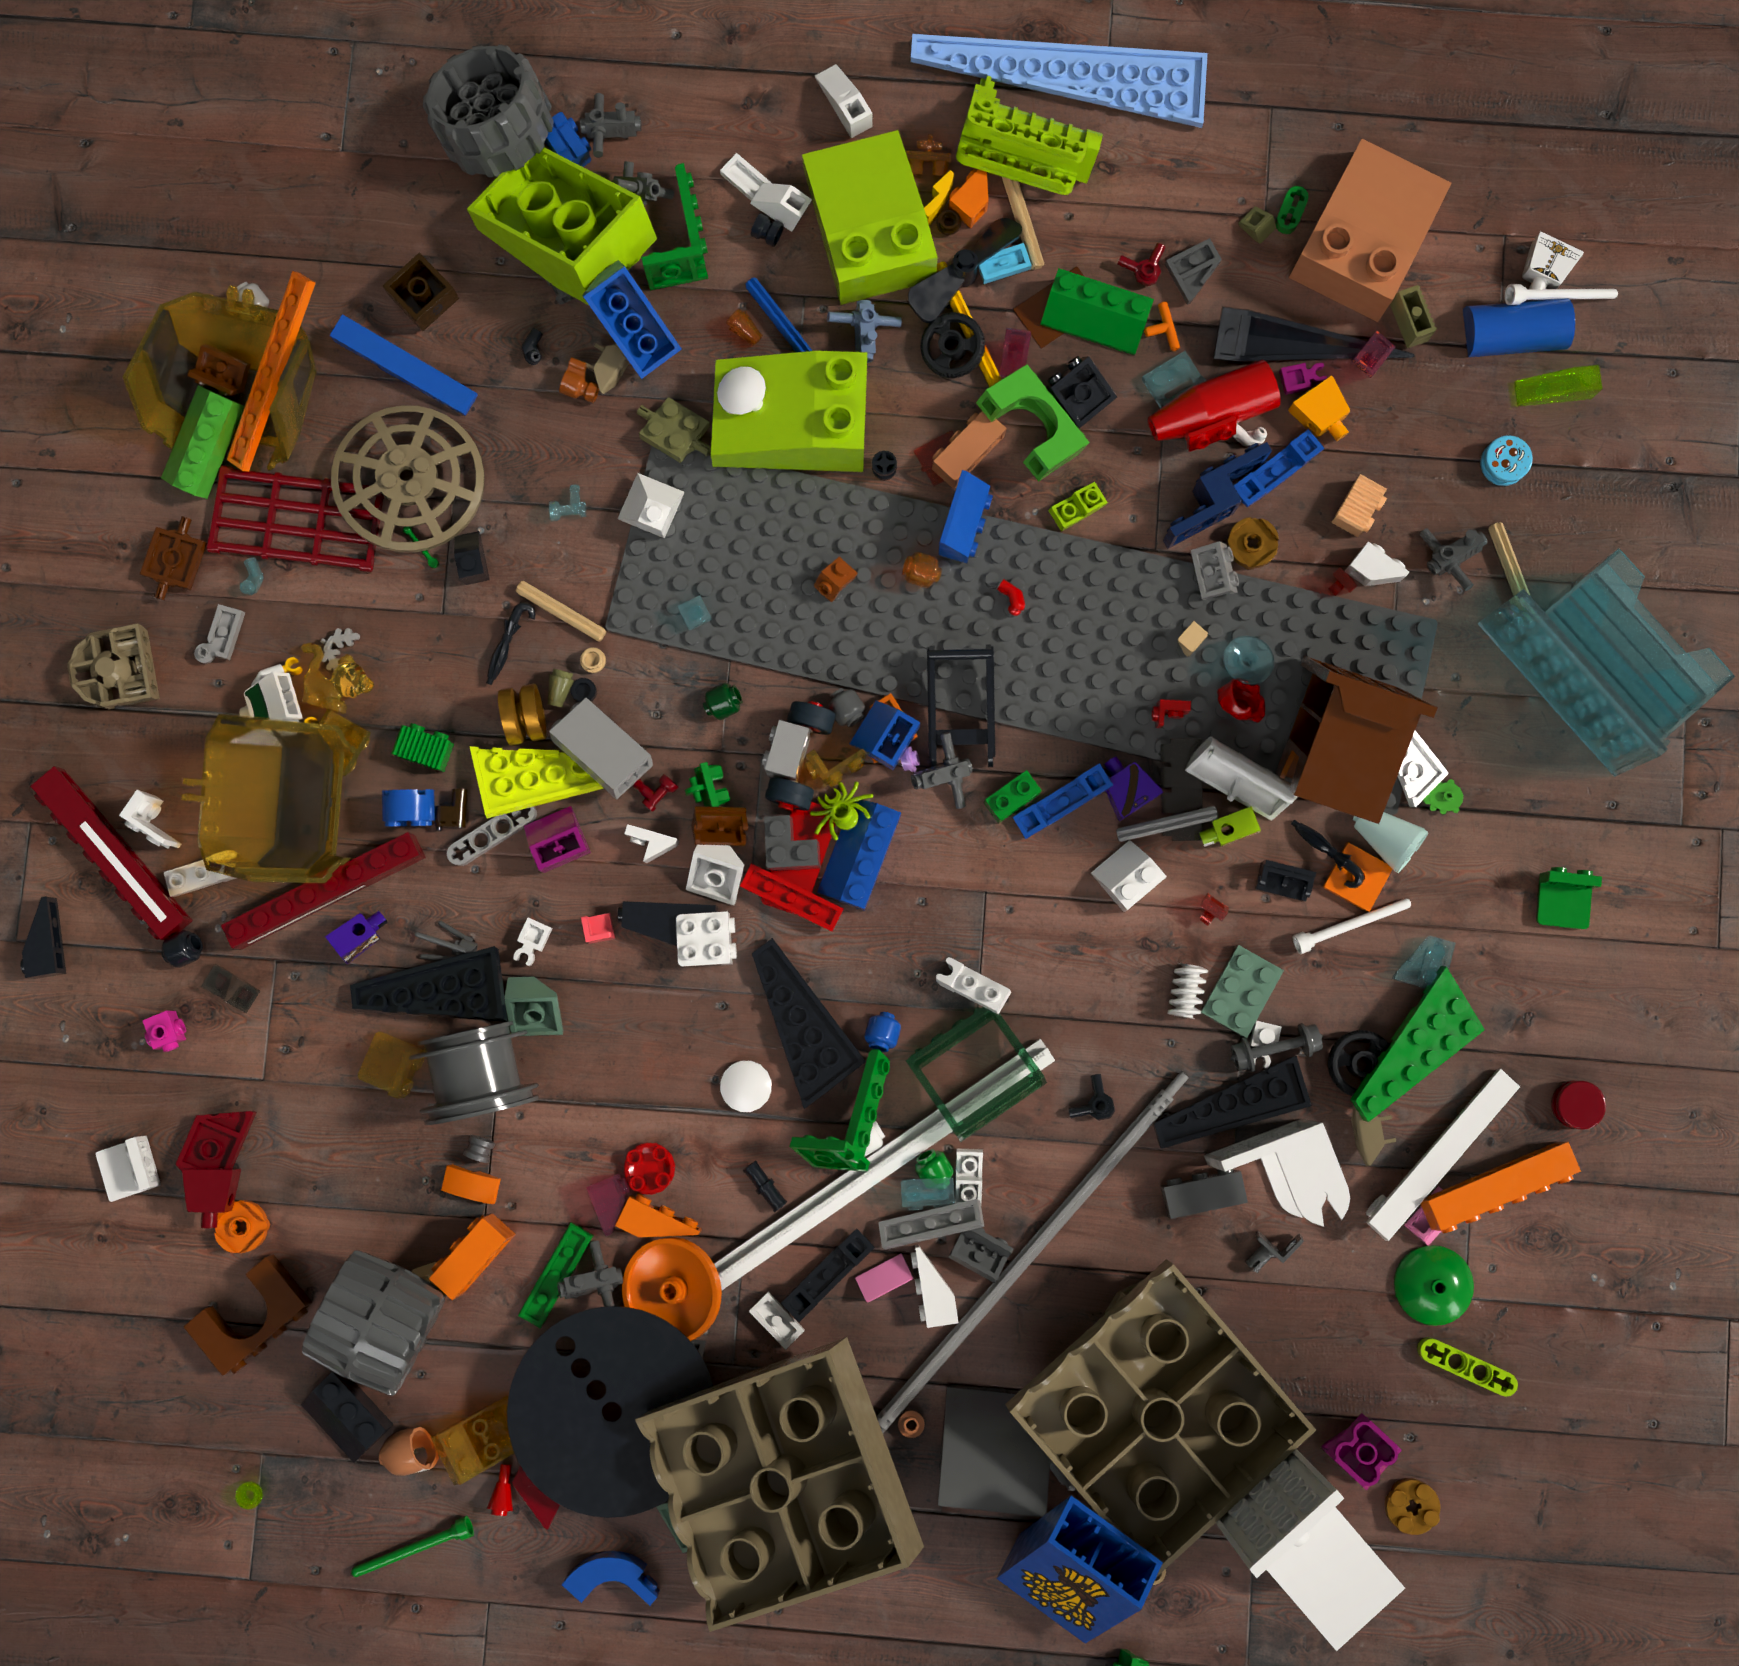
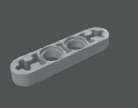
M535 806L530 807L531 810L528 812L529 817L527 819L524 817L516 819L519 823L517 826H515L514 821L508 815L512 813L516 817L521 814V810L495 816L449 846L447 850L448 860L457 866L467 865L522 830L525 825L532 823L537 816ZM500 820H507L510 824L509 830L504 834H500L496 830V825ZM480 833H484L488 837L487 844L482 848L477 847L474 842L475 837ZM469 841L470 846L476 852L472 854V851L468 850L465 853H463V860H460L458 858L454 859V856L456 855L455 850L457 848L460 850H465L469 847L465 843Z

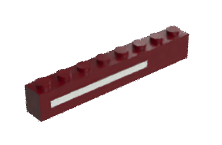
M53 766L30 786L36 792L34 795L35 799L41 805H47L52 811L50 814L52 819L59 825H64L68 830L66 833L68 838L75 844H80L84 849L82 853L85 858L91 863L95 862L100 868L98 872L102 878L114 884L117 888L115 893L123 901H128L133 907L131 909L132 913L139 920H144L149 926L147 930L155 939L165 940L167 937L182 931L193 921L173 897H170L167 889L65 769Z
M407 832L222 924L221 927L231 948L242 950L425 859V854L416 836Z

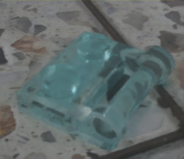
M1186 351L1142 377V381L1160 408L1190 387L1206 381ZM1189 379L1194 383L1169 399L1164 396V394Z

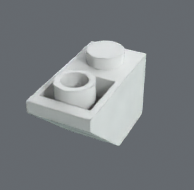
M762 183L750 204L775 221L783 223L784 227L792 232L812 199L792 185Z
M1370 542L1363 546L1345 570L1347 574L1364 586L1400 582L1409 573L1401 561L1395 558L1391 559L1385 554L1381 546L1375 543L1371 544Z

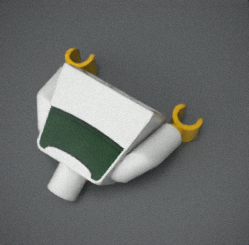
M290 657L283 666L278 664L258 672L251 687L244 692L247 706L239 710L240 716L245 722L252 720L254 726H263L266 731L280 735L300 733L301 730L305 729L309 733H317L319 731V728L308 729L309 722L318 721L314 717H308L304 722H299L303 717L290 674L296 676L303 671L302 667L290 668L293 664L299 662L297 658Z

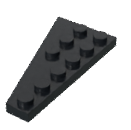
M771 938L754 951L752 956L803 1108L805 1109L866 1061L781 948Z
M495 946L350 985L352 1009L357 1012L507 1022L499 949Z

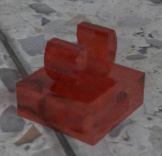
M1340 567L1333 573L1337 581L1328 589L1336 596L1344 588L1351 593L1358 584Z
M1207 893L1201 902V907L1205 911L1200 916V921L1207 926L1214 917L1223 921L1228 914L1229 907Z

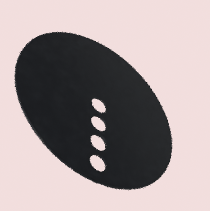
M620 1306L598 1307L575 1313L562 1319L545 1331L531 1345L515 1372L507 1405L508 1431L514 1453L525 1474L533 1484L547 1497L567 1509L580 1514L604 1518L625 1517L648 1511L666 1502L669 1499V1494L660 1486L654 1475L650 1460V1440L641 1433L635 1419L648 1411L712 1387V1379L703 1358L691 1341L679 1329L654 1314ZM563 1336L571 1337L575 1342V1350L569 1356H562L556 1350V1342ZM584 1358L589 1361L591 1371L586 1377L578 1378L572 1373L571 1365L574 1360ZM593 1380H600L606 1386V1394L601 1399L594 1400L587 1394V1385ZM608 1402H616L622 1409L621 1417L616 1421H607L602 1415V1408Z

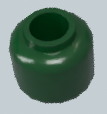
M722 683L706 692V702L703 703V707L708 716L713 715L716 719L723 720L739 712L740 704L743 703V700L736 686Z

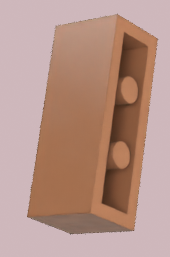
M983 411L980 414L974 413L966 423L968 426L962 432L960 430L955 432L949 441L951 443L946 449L940 448L932 458L934 460L932 470L953 489L958 485L962 470L970 473L1005 437L1007 428L997 419L991 422Z

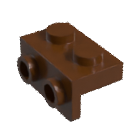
M204 344L200 347L195 369L188 370L187 376L194 378L195 382L199 385L214 387L218 389L217 392L219 394L232 397L235 394L244 392L251 364Z

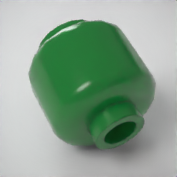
M930 1149L923 1152L917 1158L915 1172L926 1188L941 1190L950 1184V1178L953 1175L954 1169L943 1152Z

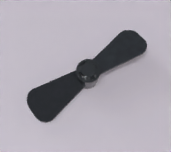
M1000 218L994 221L971 250L964 249L958 251L954 255L953 264L911 287L908 293V302L919 319L925 323H931L940 316L961 287H968L976 281L977 268L980 264L1020 238L1022 226L1009 218Z

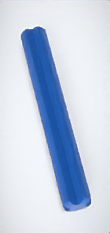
M753 277L745 284L746 289L795 352L812 351L757 278Z

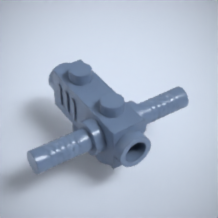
M869 300L857 301V307L852 313L828 312V322L849 323L855 327V352H867V363L873 362V356L876 353L875 339L877 338L875 328L877 326L901 327L902 324L901 317L879 316L874 310V304H871Z

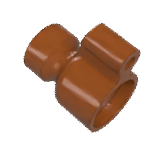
M571 357L568 368L562 378L559 393L575 399L583 396L586 401L594 403L599 394V387L593 381L586 382V362Z

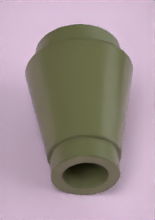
M553 669L552 674H549L547 704L563 707V703L574 682L572 680L573 673Z

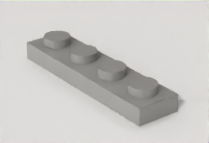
M978 1199L878 1222L881 1244L885 1250L985 1227L981 1202Z

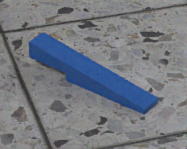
M343 314L330 334L335 343L370 361L382 371L466 416L478 396L476 392Z

